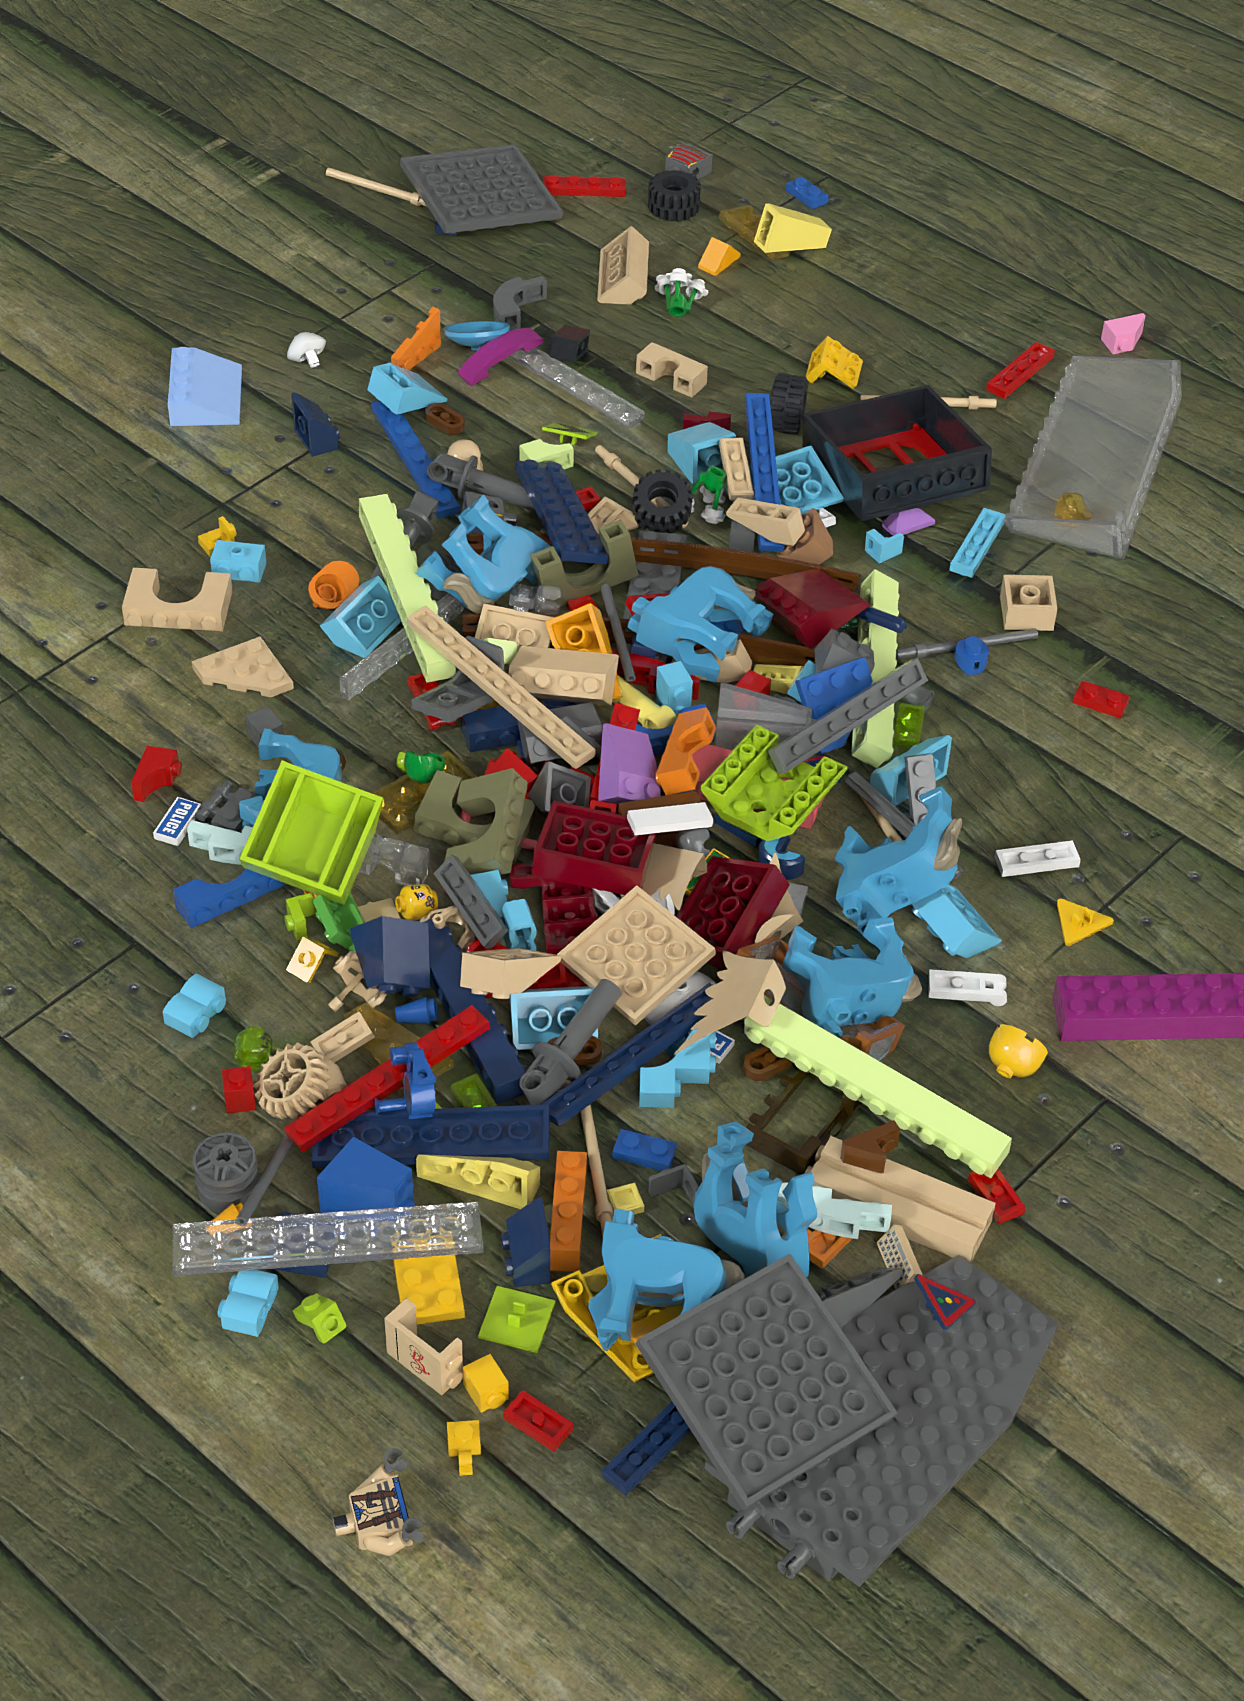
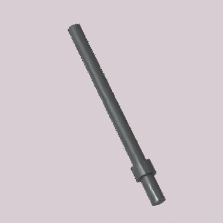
M1037 629L978 638L989 646L1037 639L1038 631ZM961 640L927 645L925 643L913 644V647L896 649V659L907 657L924 658L927 654L955 651L957 643Z

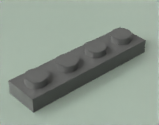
M451 855L434 872V875L483 947L491 949L509 930L460 859Z

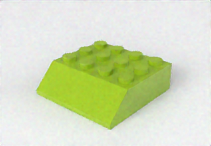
M281 761L239 860L243 868L315 895L321 894L331 901L345 905L376 832L384 799L383 797L299 766Z

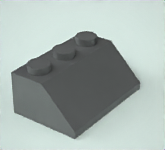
M593 702L549 709L560 720L568 716L602 747L603 728ZM517 719L527 766L542 764L545 761L564 760Z

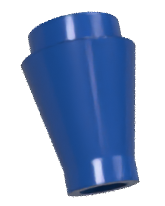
M426 996L408 1004L395 1007L398 1023L432 1024V1021L438 1020L435 998L428 999Z

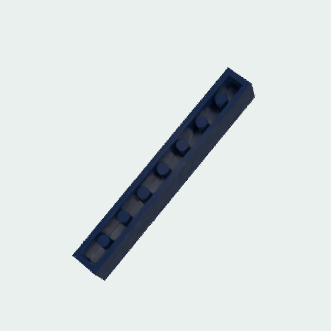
M433 919L424 921L428 923L430 984L447 1016L451 1019L473 1005L490 1023L488 1031L464 1047L495 1105L525 1095L520 1087V1079L527 1072L528 1068L525 1064L521 1065L519 1062L518 1051L514 1044H509L504 1025L502 1023L498 1024L493 1005L491 1003L487 1004L485 995L471 993V988L460 986L463 952L459 945L455 946L449 926L437 929L434 926Z

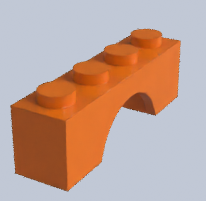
M707 707L679 713L660 765L656 771V781L659 786H662L666 796L695 790L700 772L692 754L710 744L716 731L715 723Z
M557 1151L550 1234V1271L576 1272L580 1270L587 1152Z

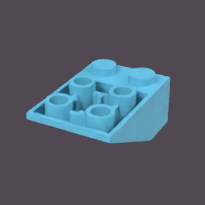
M393 363L373 367L367 390L396 415L424 408L433 403L447 402V398L419 374Z

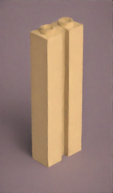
M830 1136L825 1146L820 1145L815 1156V1165L813 1167L809 1166L805 1172L813 1173L815 1180L813 1186L831 1188L832 1199H850L852 1201L879 1202L892 1205L890 1228L894 1224L903 1227L907 1239L952 1258L960 1255L970 1263L972 1262L992 1222L996 1203L889 1159H886L884 1173L882 1174L843 1163L840 1159L842 1140Z

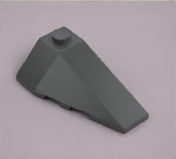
M880 1268L849 1278V1284L838 1283L822 1286V1292L817 1294L842 1329L852 1318L869 1307L903 1275V1271L900 1268Z

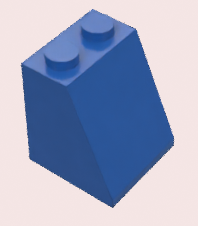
M355 1137L345 1145L317 1177L320 1213L325 1216L397 1225L403 1217L410 1215L415 1205L412 1169Z

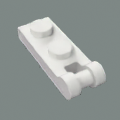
M929 969L928 998L991 1002L994 1006H1003L1007 1003V993L1004 991L1007 987L1006 977L1001 974Z

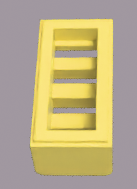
M756 664L753 671L761 675L766 674L765 677L771 679L770 690L787 694L803 666Z

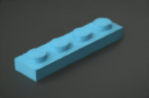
M983 508L950 563L949 571L972 578L1005 523L1006 514Z

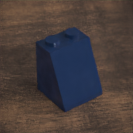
M381 916L350 928V935L367 988L379 989L381 994L402 992L404 997L419 996V992L430 989L428 923Z

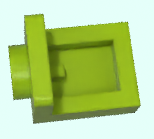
M312 893L286 899L287 915L284 916L288 931L293 930L297 941L302 940L303 937L307 938L305 917L315 914Z
M317 1293L306 1297L301 1305L293 1310L296 1320L313 1328L321 1343L328 1342L346 1328V1323L336 1302Z

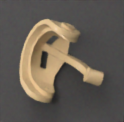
M456 906L431 911L427 917L424 916L419 921L424 922L433 919L434 926L437 929H442L445 926V922H455L463 926L465 932L458 943L463 953L475 941L473 930Z
M350 951L335 962L333 969L341 975L346 984L343 991L328 1004L335 1012L344 1005L342 1001L350 991L363 997L372 1008L384 1001V997L387 994L379 993V989H366L360 982L364 975L356 952ZM353 968L358 974L354 976L348 969Z

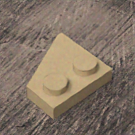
M606 496L588 513L598 535H600L598 528L620 519L628 531L641 525V523H636L633 512Z

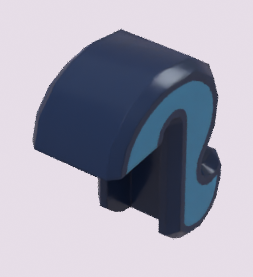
M789 836L771 841L762 839L759 844L758 862L770 864L776 852L781 872L786 880L799 878L804 873L805 857L786 851L790 842Z

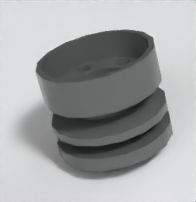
M231 1132L217 1133L204 1139L197 1146L193 1154L197 1194L204 1206L211 1211L222 1213L231 1204L237 1205L240 1202L243 1205L245 1204L259 1179L256 1151L248 1139Z

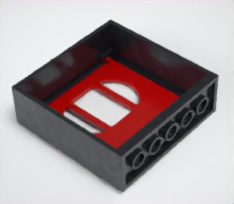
M929 385L803 414L802 448L812 446L844 497L843 501L861 521L990 490L992 448ZM899 446L914 448L920 451L926 459L914 462ZM888 447L904 465L878 471L862 453ZM855 457L868 473L862 474L849 458Z

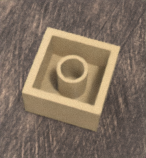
M1004 575L1000 594L1004 630L1037 629L1038 631H1053L1057 614L1053 576Z

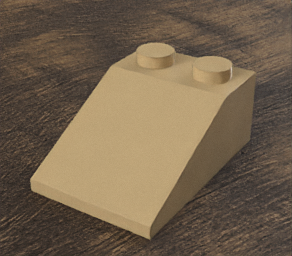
M522 948L462 953L460 986L471 988V993L485 995L491 992L493 993V998L508 999L510 994L522 993L561 961V955Z

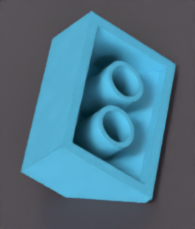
M376 576L362 583L320 627L334 645L365 658L401 622L388 587L379 576Z
M945 735L930 738L919 745H914L906 753L895 757L890 763L874 770L870 777V784L896 807L909 798L904 757L927 753L933 754L935 781L947 774L952 737Z
M947 884L934 894L912 903L913 908L911 910L913 913L929 924L927 929L935 937L941 938L944 942L942 944L943 948L952 956L957 954L964 958H969L998 945L1002 941L955 886Z
M595 987L526 989L522 993L510 994L512 1041L516 1049H533L537 1042L547 1043L552 1038L559 1037ZM598 1028L592 1035L598 1038Z

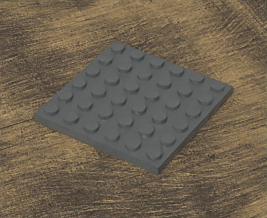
M515 144L400 158L401 168L444 233L453 234L461 231H475L476 229L484 228L492 229L500 226H514L515 224H531L538 221L562 219L563 210Z
M791 1254L784 1256L639 1338L635 1343L742 1510L757 1503L898 1415V1412Z

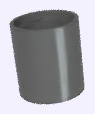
M919 686L902 697L900 701L925 712L933 700L934 692Z

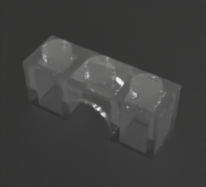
M374 834L359 872L371 875L376 864H383L393 871L396 883L403 885L423 884L430 872L429 848Z

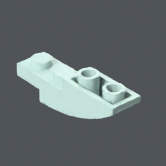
M191 820L187 827L189 845L208 850L210 860L242 865L239 858L253 827L245 825L240 833L231 829H224Z
M785 1182L781 1184L777 1200L789 1208L788 1202L782 1193L788 1184ZM812 1186L813 1198L817 1208V1218L809 1225V1228L853 1239H858L859 1229L887 1232L889 1230L892 1205L879 1202L852 1201L850 1199H832L831 1188Z

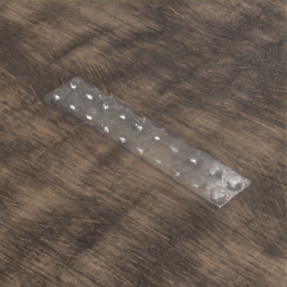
M478 1202L250 1218L244 1227L239 1226L235 1220L173 1224L174 1276L483 1253V1237Z

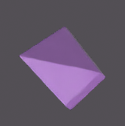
M914 508L888 515L882 526L893 536L898 533L905 535L934 525L935 519L920 508Z

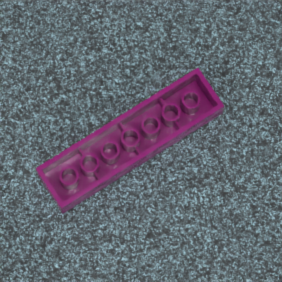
M1244 973L1057 976L1052 998L1061 1041L1244 1038Z

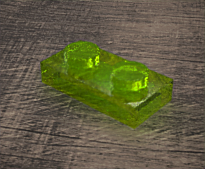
M900 703L893 745L912 748L914 745L920 744L925 706Z
M477 1073L451 1084V1092L461 1108L497 1106Z

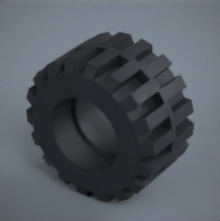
M671 170L657 173L649 181V211L654 216L668 221H682L694 217L700 208L701 183L696 176H692L691 173H686L685 171Z
M778 373L775 377L770 398L773 431L797 434L800 431L808 391L806 377Z
M658 469L654 474L650 471L646 473V478L642 476L639 479V483L635 485L633 492L632 512L635 515L636 523H641L640 527L643 530L648 528L649 531L668 532L672 534L674 529L680 531L683 524L686 525L688 523L692 510L693 494H691V486H687L688 481L685 478L680 479L679 473L671 474V470L667 469L666 472H661V469ZM656 497H667L675 504L668 508H658L650 501Z

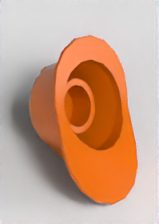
M332 561L311 579L308 592L313 601L314 608L336 609L358 588L360 579L354 566L345 561Z

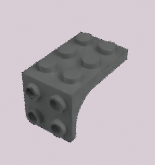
M470 636L465 637L467 641L504 671V651L502 647ZM458 670L450 681L411 700L412 709L423 712L424 715L440 718L444 722H454L457 718L467 713H472L483 705L490 704L494 699L461 670Z

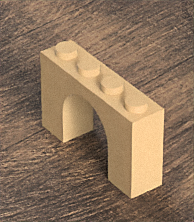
M132 569L122 605L124 625L223 631L232 596L230 573L206 572L201 592L195 598L183 603H167L157 598L160 589L157 569Z

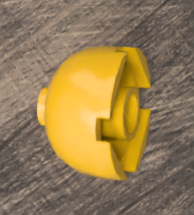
M1002 1024L1000 1027H997L991 1038L989 1055L997 1067L996 1071L1006 1078H1012V1076L1026 1077L1035 1073L1042 1065L1048 1054L1046 1047L1036 1038L1033 1043L1026 1039L1027 1033L1025 1031Z

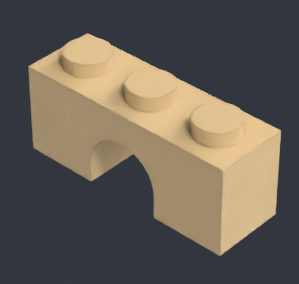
M651 342L637 354V374L653 381L664 375L674 376L673 390L691 398L707 384L708 366Z

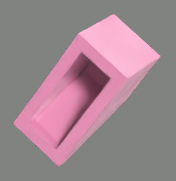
M1145 314L1104 321L1101 340L1112 354L1132 351L1142 335Z

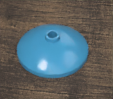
M497 321L464 322L448 325L443 328V334L448 339L459 345L470 346L471 350L475 351L491 340L510 331L508 323Z

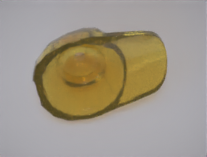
M1064 493L1057 501L1054 509L1056 521L1069 527L1084 524L1093 517V514L1086 508L1081 494Z

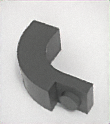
M518 276L503 283L496 290L493 298L494 321L508 323L510 331L521 328V310L519 307L547 298V280L544 276L524 281Z

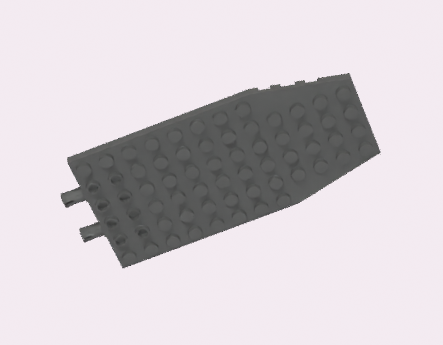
M960 1255L923 1275L976 1301V1304L948 1330L942 1329L939 1322L932 1319L934 1314L931 1308H926L927 1301L916 1282H909L875 1301L852 1318L841 1330L898 1412V1415L745 1510H742L729 1490L727 1503L737 1510L738 1513L731 1520L727 1521L726 1528L728 1532L732 1535L738 1530L734 1537L741 1539L755 1524L788 1549L790 1552L777 1563V1567L783 1575L789 1569L790 1571L786 1575L789 1579H793L807 1564L829 1582L840 1572L860 1587L1012 1424L1031 1381H1033L1038 1367L1057 1331L1059 1323ZM710 1459L705 1462L704 1469L725 1484Z

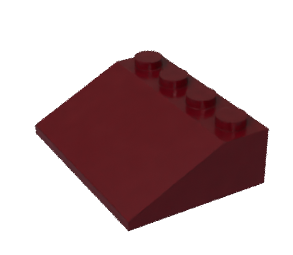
M818 568L769 578L754 589L756 604L765 606L766 610L773 613L771 621L809 649L821 642L831 629L837 630L869 606L866 600Z
M553 801L534 850L532 876L625 896L635 886H639L642 889L657 833L634 835L627 816Z
M712 856L707 864V873L700 876L677 918L715 948L716 955L707 964L718 969L727 970L723 960V951L736 955L738 949L755 944L759 929L765 922L771 919L790 884L774 864Z

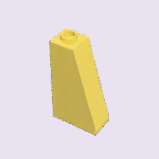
M768 203L765 204L754 242L765 253L826 248L832 229L818 217Z

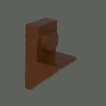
M893 1120L843 1140L840 1159L843 1163L876 1173H884L886 1155L884 1153H888L898 1146L900 1127Z

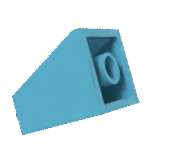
M707 422L669 433L667 452L689 481L695 484L701 472L706 473L711 466L718 467L724 471L719 440L720 438H736V435L727 429Z

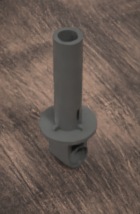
M442 453L428 466L427 473L430 479L457 488L458 498L464 499L465 492L474 490L536 512L523 485L478 470L477 456L472 455L467 462ZM438 465L442 466L444 470H441Z
M420 491L415 493L409 508L397 509V518L401 519L403 523V533L409 536L410 549L413 548L415 542L427 543L432 539L434 528L430 520L434 517L440 500ZM377 565L369 580L379 576L387 586L380 567Z
M601 979L553 1045L545 1042H537L532 1050L536 1059L520 1079V1087L531 1105H541L557 1093L566 1079L575 1081L580 1077L581 1073L574 1059L621 997L622 991L615 983L608 979Z

